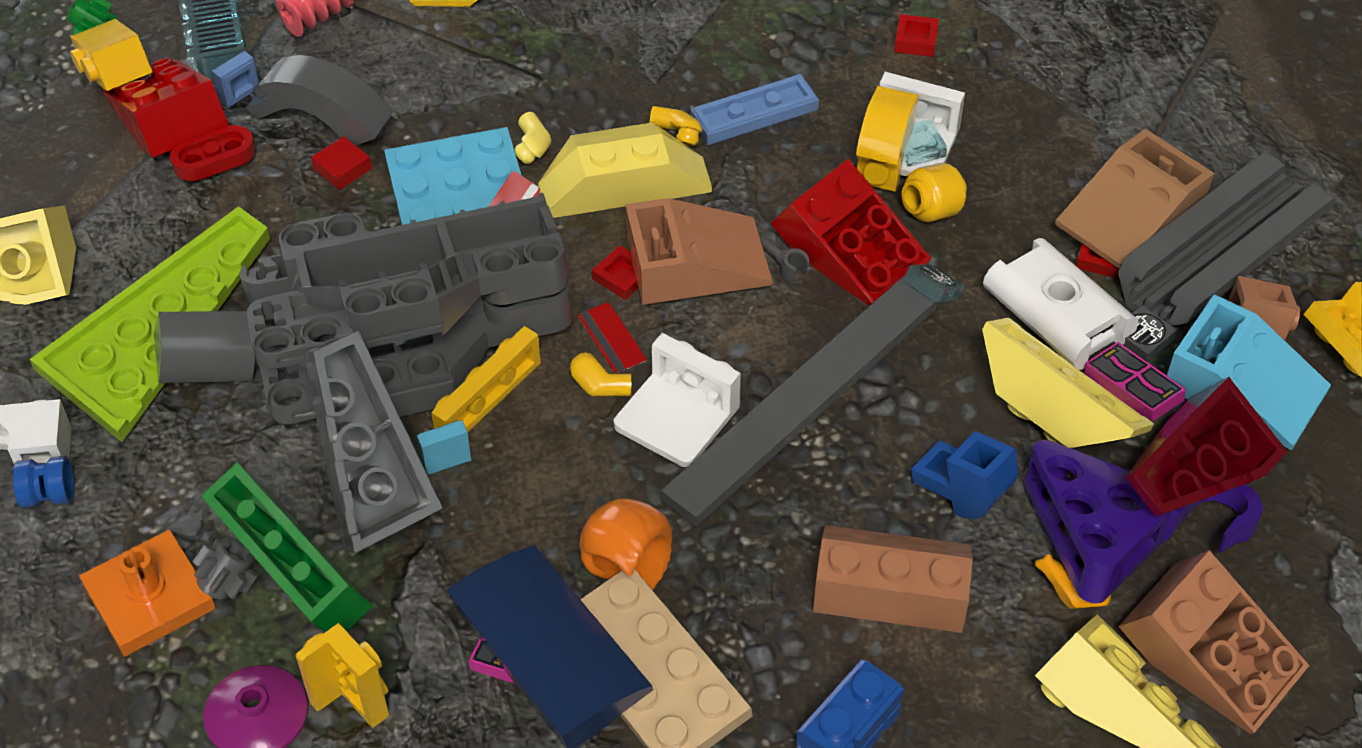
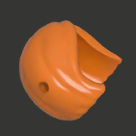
M627 498L609 501L597 508L582 528L579 541L581 561L591 574L604 579H610L622 570L631 576L633 575V569H635L647 585L654 590L658 582L663 578V574L671 560L672 527L662 512L647 503Z

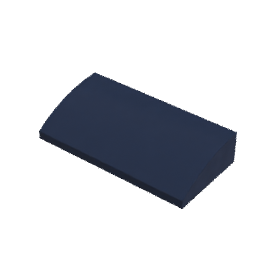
M535 545L507 554L476 570L447 589L456 610L565 748H577L654 690L651 683Z

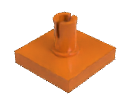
M170 529L79 575L83 587L124 657L216 609L212 597L199 588L194 576L196 571Z

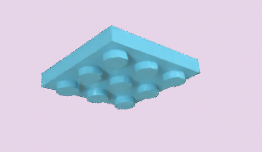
M507 127L384 150L401 225L410 224L411 220L415 219L416 222L457 214L463 209L466 212L488 207L512 171L521 175Z

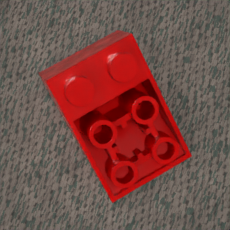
M172 58L157 60L150 64L152 73L111 90H102L105 98L140 149L152 158L172 150L180 142L229 126L211 79L177 59L173 61Z
M849 159L792 202L770 223L791 249H801L807 253L810 266L868 306L873 304L902 277L907 280L920 269V266H924L932 259Z

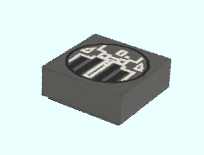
M1141 305L1131 313L1138 319L1137 329L1125 338L1123 346L1148 362L1175 340L1177 329Z

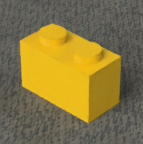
M117 19L70 36L75 47L74 50L70 51V55L80 74L85 72L90 82L95 81L106 91L152 73L138 34Z

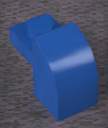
M974 431L959 448L939 440L911 469L913 483L951 500L955 515L968 519L981 518L1015 483L1018 475L1016 449L977 431Z

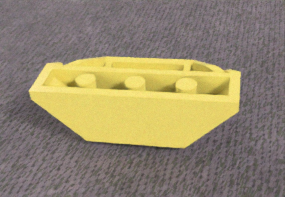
M653 122L571 135L538 182L540 193L544 194L553 218L624 207L625 204L667 198L673 199L712 192V185L703 157Z
M1010 318L987 321L982 331L996 394L1009 403V410L1016 416L1025 420H1031L1044 430V436L1048 440L1068 448L1131 438L1150 432L1154 426V423L1141 416L1026 332Z

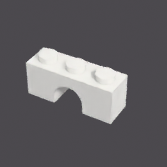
M60 399L0 405V449L8 450L14 464L17 460L33 459L37 463H46L51 457L67 456L69 458L72 427Z

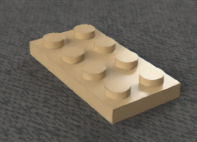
M633 569V575L631 576L627 575L623 570L580 599L653 686L654 690L620 715L645 748H710L753 716L749 704L635 569Z

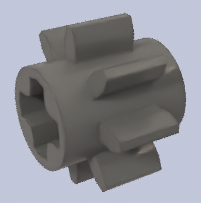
M216 538L212 546L204 543L192 561L199 567L194 574L199 588L215 599L222 600L228 597L235 599L239 591L246 594L258 577V574L251 570L256 563L254 556L240 540L234 538H224L222 540Z

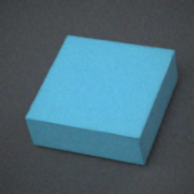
M462 420L417 435L421 462L427 475L471 461L468 432Z

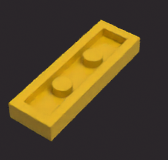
M523 326L512 338L505 339L499 345L496 352L483 365L472 369L466 380L454 392L442 397L431 412L434 429L462 420L467 432H469L541 363L538 334Z

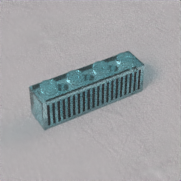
M178 0L182 19L189 20V22L182 23L186 45L193 46V48L186 49L189 67L211 79L213 86H216L212 71L243 51H246L237 0Z

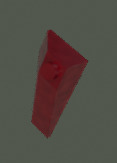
M1227 377L1192 396L1165 423L1128 473L1126 479L1154 515L1158 517L1265 477L1288 451L1231 378Z

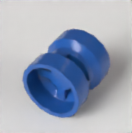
M67 456L51 457L46 463H37L33 459L17 460L13 467V488L18 506L20 508L36 507L41 501H51L55 505L70 504L74 497V477L69 458Z

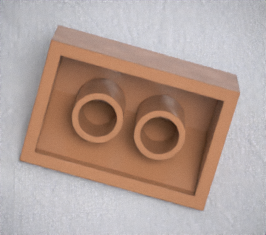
M825 525L816 577L813 612L962 633L970 596L973 561L971 544Z

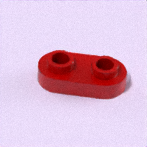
M237 125L226 126L180 142L172 149L170 160L177 177L186 181H197L246 164L255 154V145L252 134L247 128Z

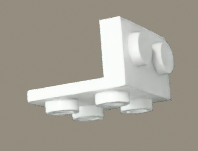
M885 72L880 81V86L919 95L913 131L905 147L901 175L908 177L911 171L919 167L945 163L960 130L965 92ZM934 142L936 144L937 153L932 159L922 162L910 160L914 156H916L915 158L922 157L923 160L931 158H924L922 154L917 153H920L922 149H926V146H930L928 145ZM935 149L929 150V151H925V152H922V153L924 154V153H928V152H931V151H935Z
M661 333L652 344V375L614 418V428L618 433L679 466L688 467L705 451L739 409L741 373L734 370L726 362L716 361L695 350L687 342L677 341Z

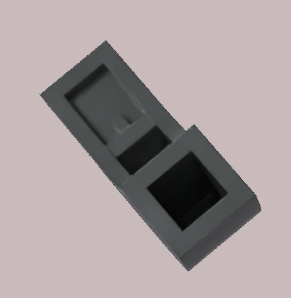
M302 55L287 56L279 59L265 78L255 86L253 92L256 95L246 107L257 120L282 109L293 108L303 110L325 122L339 138L344 136L356 146L375 139L394 112L372 87L350 71L329 61Z

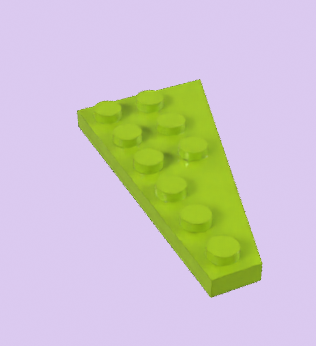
M238 206L30 358L34 371L119 441L123 442L165 384L158 383L154 332L158 313L218 311L241 280L240 270L246 264L248 270L270 240L268 227Z

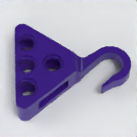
M1040 440L1034 444L1024 486L1077 594L1083 600L1090 603L1104 602L1164 541L1171 537L1177 527L1198 504L1207 501L1219 502L1231 507L1239 514L1225 531L1218 549L1219 553H1222L1236 543L1250 539L1254 535L1262 515L1263 505L1260 497L1251 487L1245 484L1156 517L1126 479L1130 472L1129 470L1050 440ZM1067 470L1071 471L1076 479L1066 477ZM1048 491L1054 504L1045 500L1042 494ZM1121 497L1129 498L1132 500V502ZM1065 524L1071 537L1063 534L1059 526ZM1078 558H1082L1085 564L1084 570L1077 565L1076 560Z

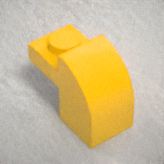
M877 86L864 117L856 156H859L857 169L871 186L896 192L900 182L905 147L914 127L919 95Z

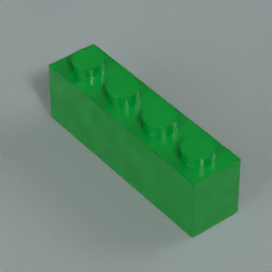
M238 462L201 496L305 616L322 631L326 632L338 623L348 631L373 607L372 603L264 484Z

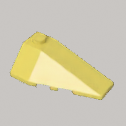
M65 206L43 208L0 218V301L26 305L70 294L76 245Z
M1098 615L1084 625L1035 675L1043 683L1041 685L1043 693L1055 705L1061 708L1066 706L1079 717L1140 748H1221L1199 723L1191 719L1184 722L1178 715L1180 708L1176 703L1177 697L1167 686L1160 687L1156 683L1147 680L1140 670L1146 662Z

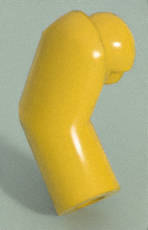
M658 106L652 107L650 123L653 122L660 128L678 131L677 140L686 146L697 145L699 134L702 133L700 121L682 110Z
M586 352L578 354L571 361V375L588 395L593 397L631 396V373L608 374L592 354Z

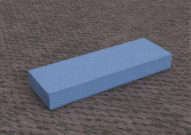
M798 74L691 108L690 115L700 121L702 124V133L700 135L707 145H711L816 111L819 107V99L802 74Z

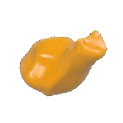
M1050 554L1035 561V566L1045 574L1054 586L1059 598L1068 608L1101 607L1110 604L1111 595L1102 603H1090L1083 600L1077 594L1065 567L1053 559Z

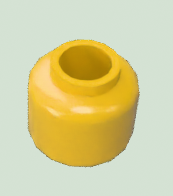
M937 163L919 167L911 171L906 178L902 188V201L907 211L919 221L934 222L955 216L962 210L966 200L967 186L959 171L950 164Z

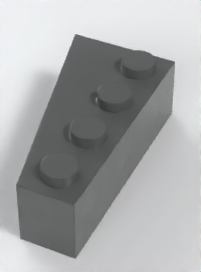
M359 331L345 333L303 353L343 550L357 553L443 509Z

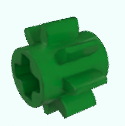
M75 0L66 16V21L74 25L70 32L75 35L116 19L117 15L109 11L112 3L108 0Z

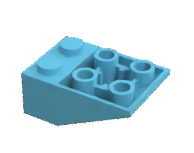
M1215 294L1174 352L1167 374L1169 378L1186 389L1185 399L1187 400L1221 380L1230 377L1281 444L1290 450L1294 448L1331 386L1256 313Z

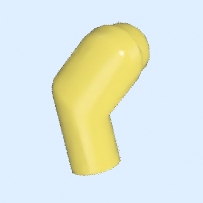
M527 112L519 118L518 125L525 135L521 138L522 142L515 146L514 151L524 164H531L536 157L541 158L549 149L551 137L534 112Z

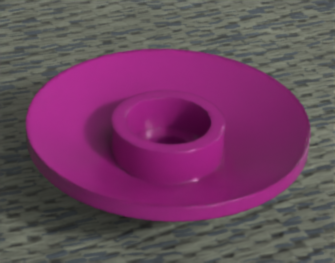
M250 666L231 673L212 690L204 707V727L210 741L216 748H287L295 741L304 728L308 716V701L301 683L289 672L273 666ZM261 700L255 707H245L251 701Z

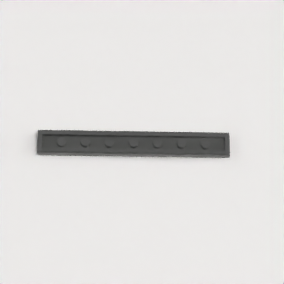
M902 277L661 490V500L697 527L936 310L937 299Z

